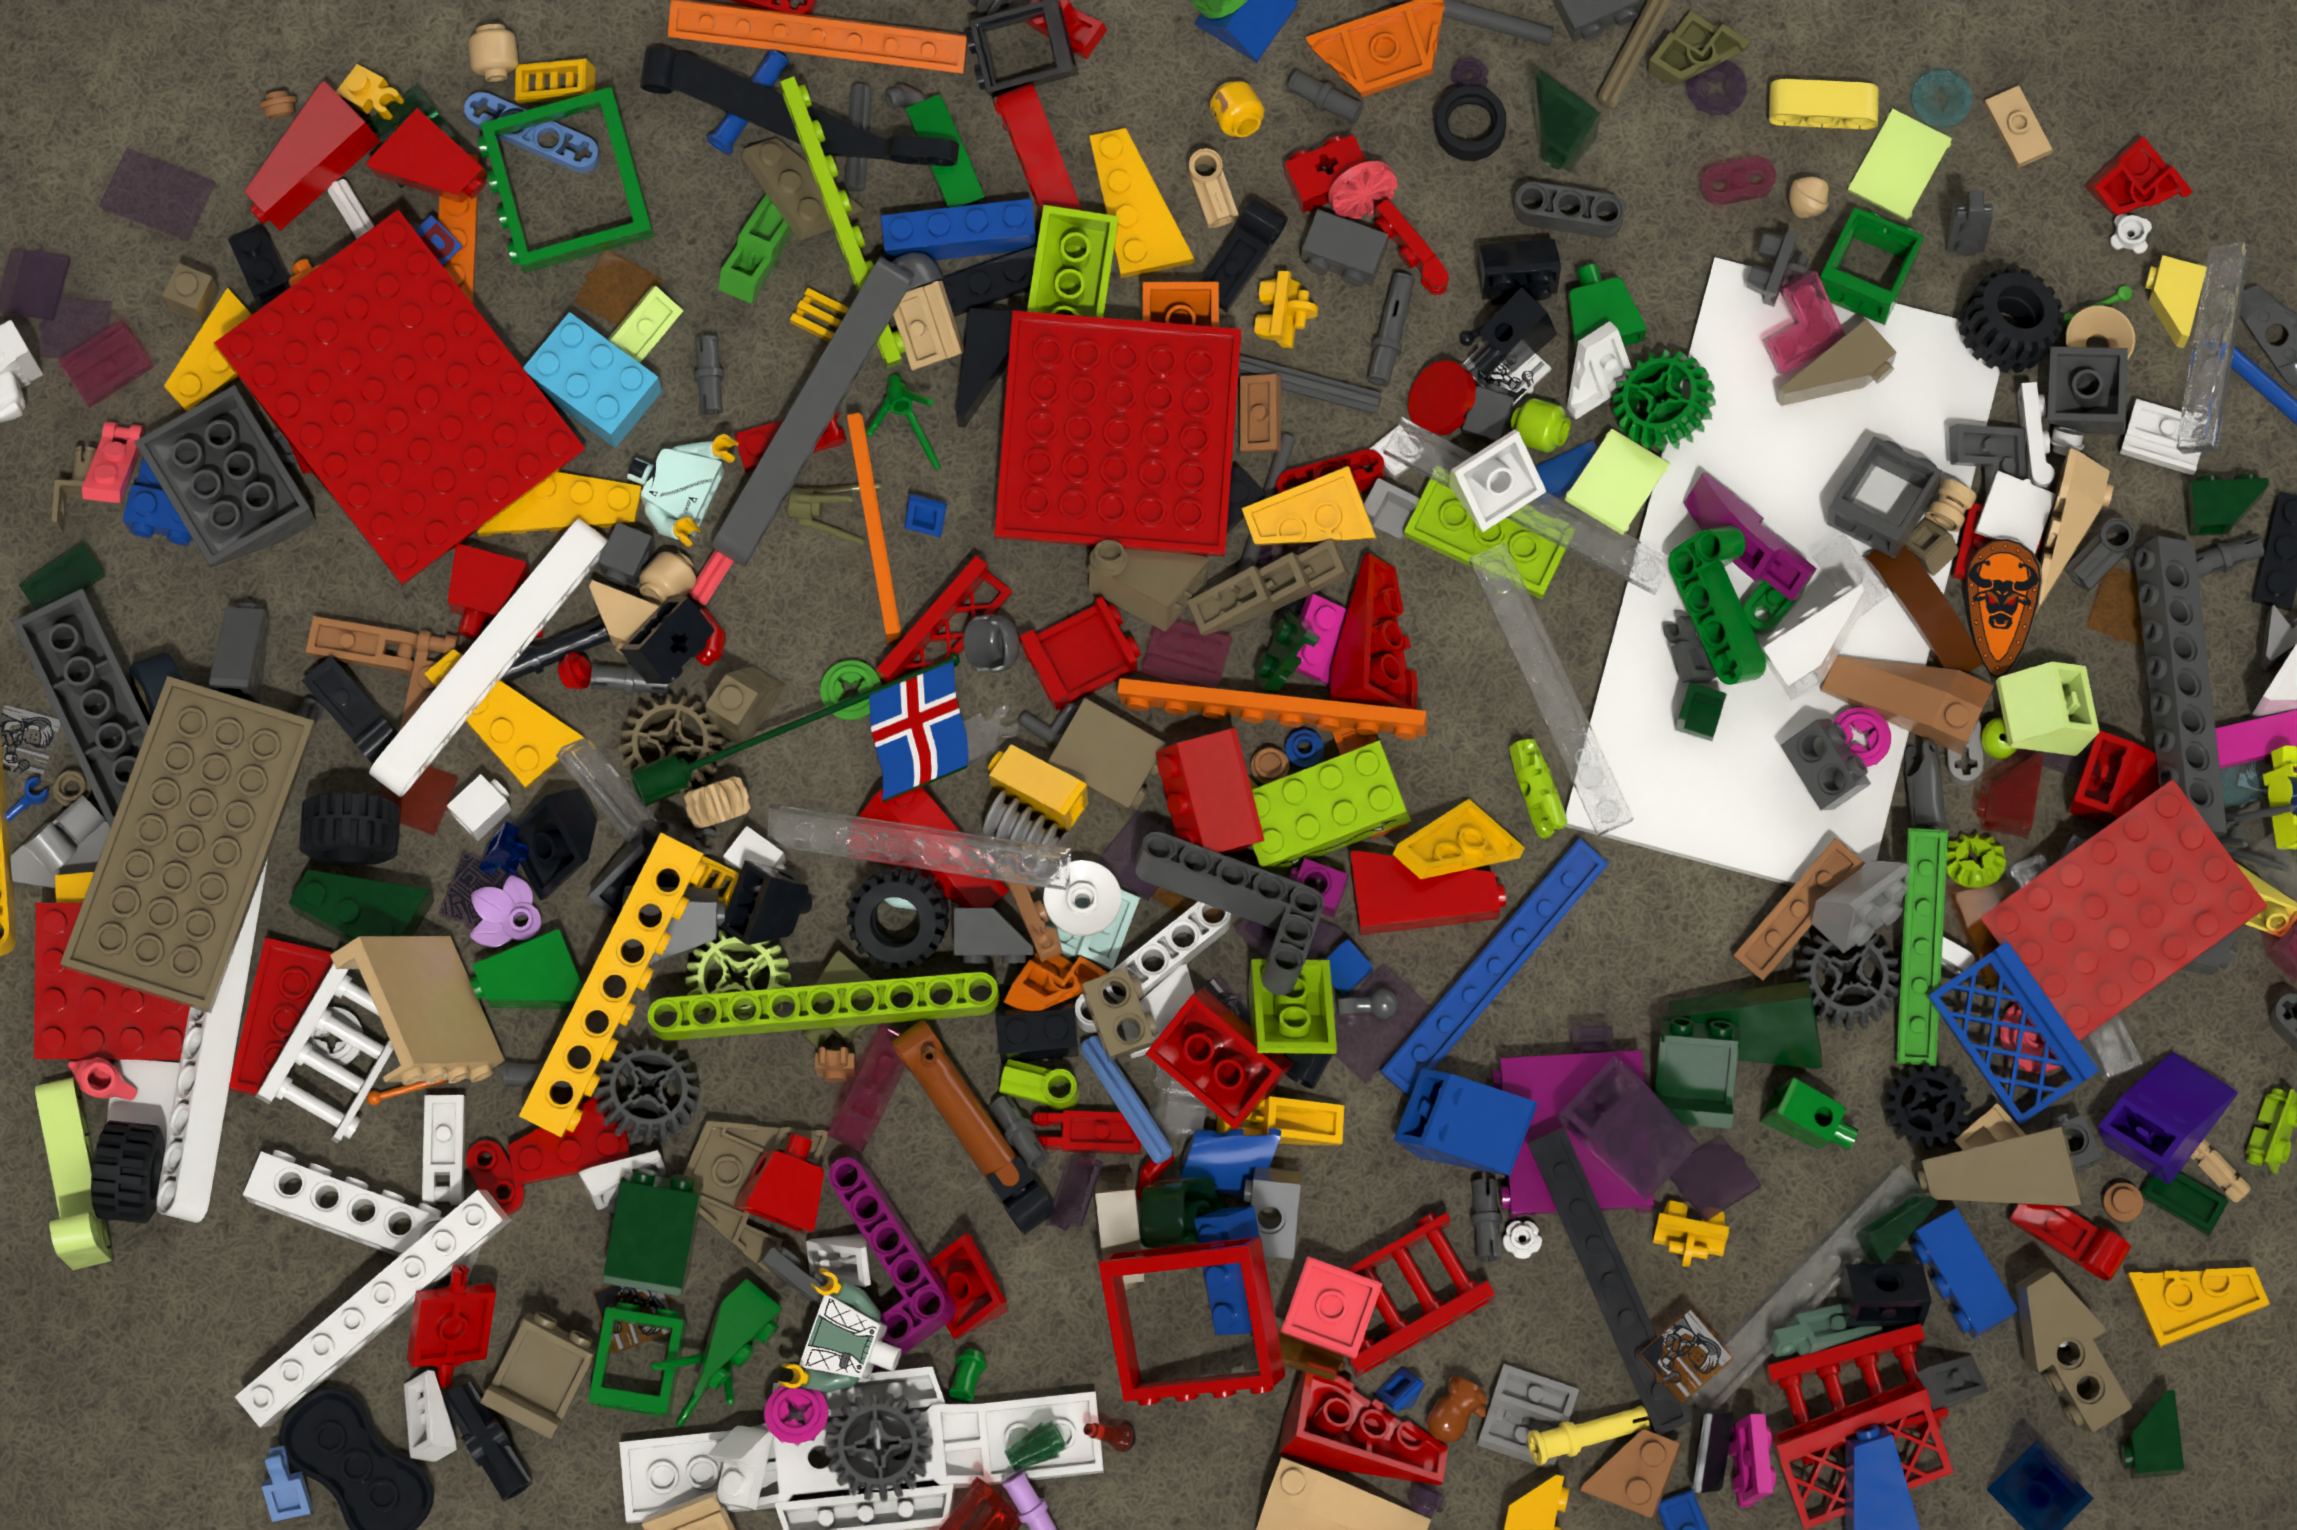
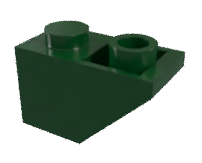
M2240 474L2233 479L2219 480L2218 476L2205 475L2197 477L2195 481H2191L2186 490L2189 536L2228 534L2262 498L2269 486L2268 478H2257L2255 474Z

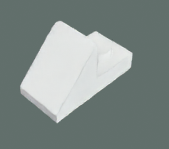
M737 1425L710 1451L709 1457L724 1462L717 1490L719 1504L751 1510L757 1509L773 1440V1434L769 1430Z

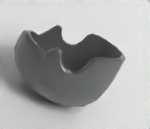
M908 252L896 257L892 261L895 265L915 275L907 291L932 283L933 281L943 280L937 264L925 253Z
M1001 615L976 616L965 627L963 637L965 656L976 671L1003 672L1010 669L1019 657L1021 641L1016 626L1006 617Z

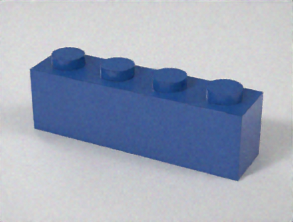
M1031 199L881 215L885 257L890 262L908 252L925 253L933 260L1022 251L1036 246Z

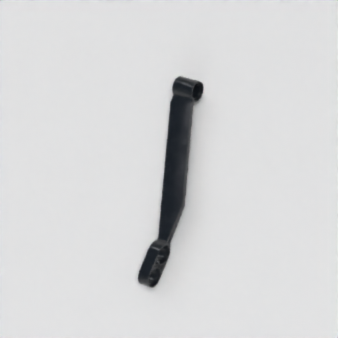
M649 48L645 50L640 88L644 91L658 94H671L673 91L682 92L801 144L782 94L690 54L676 53L662 48ZM807 107L811 121L818 119L825 141L821 142L820 145L824 155L884 159L913 165H957L960 145L955 141L913 136H892L884 139L815 108Z

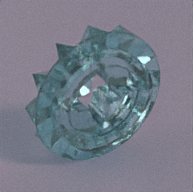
M1936 70L1925 74L1918 80L1913 90L1911 102L1915 108L1916 116H1920L1927 126L1935 125L1945 129L1947 126L1959 125L1969 114L1972 106V92L1968 83L1960 75L1947 70ZM1940 87H1942L1945 98L1952 100L1947 102L1944 112H1941L1938 102L1930 100L1936 99Z

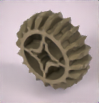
M667 694L665 696L666 704L659 705L658 700L652 697L650 699L651 710L647 711L644 706L639 705L637 711L641 718L628 717L627 723L634 730L626 729L621 731L622 739L628 743L620 745L619 750L622 755L628 756L622 761L624 768L636 769L646 765V762L641 757V745L649 747L650 751L658 753L660 758H663L668 754L665 745H670L677 735L676 739L679 747L674 746L668 755L675 754L678 760L684 758L685 760L694 761L697 758V761L719 752L716 749L724 747L725 743L723 738L716 736L720 733L719 729L715 724L709 722L707 712L701 713L703 708L701 702L696 701L688 708L689 700L687 696L682 695L678 704H674L672 695ZM670 719L668 726L664 730L649 731L657 723ZM685 721L693 724L703 735V746L695 745L693 740L684 737ZM723 758L715 761V763L722 762ZM710 763L691 771L692 780L687 781L688 790L686 792L693 790L691 783L695 780L700 786L707 785L703 773L715 776L717 774L716 767ZM679 793L673 795L672 797L677 798L679 796Z

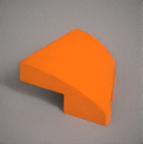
M1036 953L1012 984L1004 1003L1027 1011L1044 1010L1081 994L1082 983L1104 976L1108 972L1082 956H1079L1075 964L1059 954L1041 962L1038 953Z

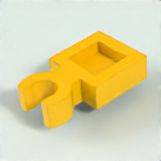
M358 64L336 90V93L348 105L367 115L374 107L378 114L386 120H391L393 117L386 108L389 102L396 101L401 105L404 103L398 91L389 87V84L383 77Z

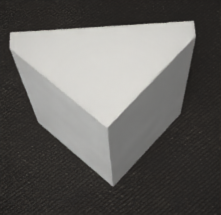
M1516 429L1454 467L1450 473L1449 487L1482 532L1547 492Z

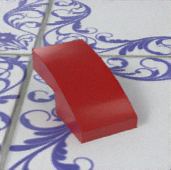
M1032 0L1030 4L1040 2L1043 0ZM1059 0L1062 4L1073 52L1087 59L1105 35L1107 29L1103 22L1075 10L1069 0ZM1045 16L1025 21L1030 27L1050 38Z

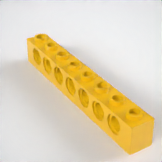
M660 833L519 1117L560 1137L564 1136L566 1130L572 1133L575 1131L584 1113L577 1108L584 1094L592 1097L594 1089L601 1079V1076L595 1072L602 1059L607 1062L610 1061L619 1043L613 1036L619 1024L625 1027L628 1025L637 1005L631 1003V1000L637 988L645 991L654 973V970L648 966L655 953L660 956L663 955L672 937L666 931L673 918L680 921L690 901L684 895L690 883L698 885L707 867V864L702 862L704 853L664 833ZM665 869H673L679 875L680 882L674 891L665 892L658 885V876ZM648 904L658 906L662 912V919L655 927L645 926L640 919L642 908ZM631 939L638 940L644 947L642 959L635 963L627 961L622 953L624 944ZM611 975H619L626 982V991L619 998L609 996L605 990V982ZM594 1010L603 1011L608 1016V1027L602 1033L591 1031L587 1025V1018ZM575 1046H584L589 1050L591 1061L587 1067L577 1068L570 1062L569 1055ZM558 1081L569 1083L573 1089V1097L566 1104L558 1103L552 1096V1088Z

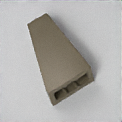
M2065 1127L2053 1128L1922 1160L1924 1169L1918 1170L1923 1193L1930 1192L1931 1199L2056 1206L2084 1205Z

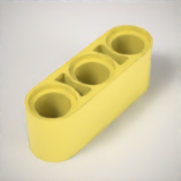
M1779 79L1770 83L1769 122L1774 125L1784 126L1785 122V126L1821 127V124H1823V128L1859 129L1860 126V129L1863 130L1873 129L1878 125L1879 88L1874 84L1802 79Z

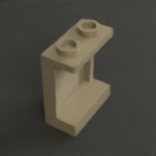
M1084 698L1047 763L1086 783L1087 790L1120 808L1119 813L1126 816L1131 807L1138 810L1149 790L1144 788L1143 785L1149 775L1155 778L1158 776V762L1155 752L1164 749L1166 743Z
M528 1312L523 1317L520 1328L480 1403L552 1439L557 1433L597 1354L598 1347L592 1345V1338L580 1331L571 1330L569 1333L557 1327L558 1322L551 1316L542 1312H536L535 1315Z

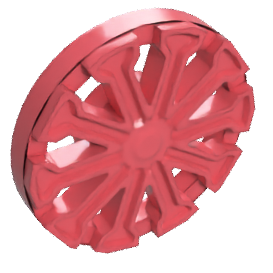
M1369 161L1360 163L1346 170L1334 181L1328 194L1329 203L1334 212L1341 218L1348 217L1349 220L1361 219L1365 214L1370 216L1375 213L1377 205L1385 199L1391 200L1395 194L1393 191L1397 189V178L1391 167L1384 162Z

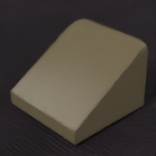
M1927 518L1912 531L1904 544L1932 576L1936 575L1959 552L1952 534Z

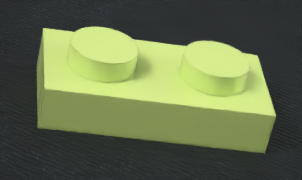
M651 286L607 340L641 363L681 315L683 310L657 286Z

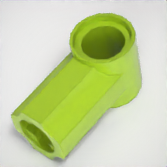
M1008 1059L1004 1066L999 1089L1001 1094L1048 1105L1052 1109L1061 1112L1063 1110H1071L1077 1105L1080 1091L1071 1072L1065 1069L1051 1070ZM1058 1083H1067L1071 1086L1069 1094L1063 1098L1053 1097L1051 1095L1052 1088Z

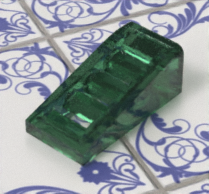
M1915 1193L1857 1231L1855 1237L1866 1257L1872 1262L1884 1264L1936 1207L1937 1202L1935 1198Z

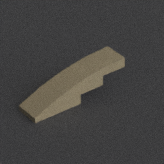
M1330 538L1298 556L1291 552L1261 569L1252 566L1187 602L1200 634L1204 636L1286 606L1349 576L1350 573L1337 542Z

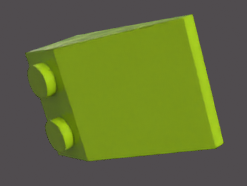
M1251 959L1248 999L1250 1022L1257 1053L1336 1054L1337 1042L1330 960H1305L1292 992L1285 995H1277L1268 991L1261 981V975L1267 959Z

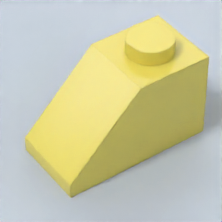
M2162 255L2158 267L2151 266L2145 284V288L2151 290L2148 302L2175 345L2184 348L2190 336L2207 267Z

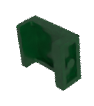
M1675 1017L1670 1021L1661 1020L1652 1106L1654 1123L1732 1129L1737 1060L1741 1045L1740 1026H1733L1730 1022L1720 1020L1712 1021L1710 1024L1694 1023L1692 1020L1683 1017Z

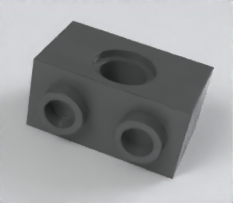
M1255 1167L1253 1180L1246 1179L1243 1203L1251 1204L1255 1208L1259 1236H1261L1265 1257L1294 1259L1302 1172ZM1265 1207H1274L1279 1210L1281 1215L1275 1219H1268L1260 1211Z

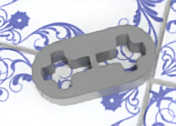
M1978 721L1964 752H1967L1968 763L1975 765L1974 768H1971L1969 775H1963L1962 769L1955 768V765L1960 763L1962 755L1945 748L1948 776L1959 785L1974 783L1978 780L1983 770L1980 721Z

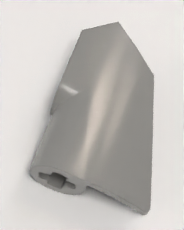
M81 795L53 822L50 821L42 826L10 855L11 880L55 888V875L85 873L96 869L110 831L105 818Z

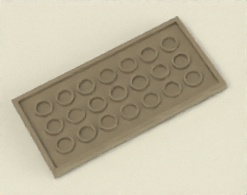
M167 676L60 965L65 969L211 1013L316 727L315 721Z

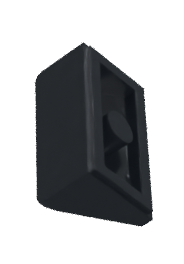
M1706 1407L1705 1410L1703 1409L1692 1479L1694 1492H1715L1723 1488L1734 1417L1731 1411Z

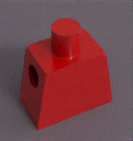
M459 543L456 545L448 605L453 613L463 615L457 632L459 635L471 640H476L481 635L485 622L491 623L530 576L531 572L527 562Z
M790 1134L784 1153L776 1150L764 1151L738 1196L734 1207L800 1233L813 1232L824 1178V1169L806 1162L813 1141L803 1136Z

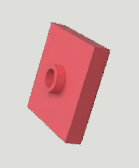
M1307 1257L1280 1333L1356 1360L1383 1283Z

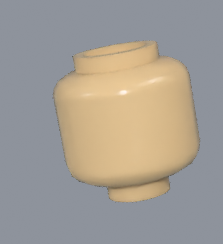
M487 24L476 28V33L469 37L468 49L471 70L478 75L485 76L486 81L498 82L506 80L508 78L507 73L514 71L518 67L516 37L511 31L505 30L504 25Z
M661 552L657 554L639 576L640 593L643 598L648 602L661 606L668 597H686L696 583L693 563L687 556L681 553Z

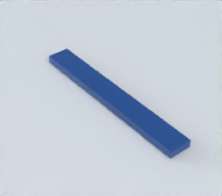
M1581 838L1577 839L1381 1068L1379 1073L1408 1098L1411 1097L1421 1068L1434 1070L1609 863Z

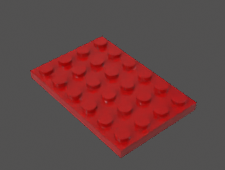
M2172 779L1980 918L2000 945L2007 941L2080 1042L2268 908V906L2174 779Z

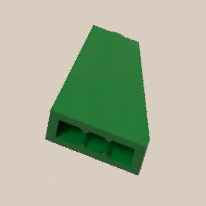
M559 929L472 964L476 974L475 977L470 978L478 1000L486 998L490 1008L572 1009L583 988V984Z

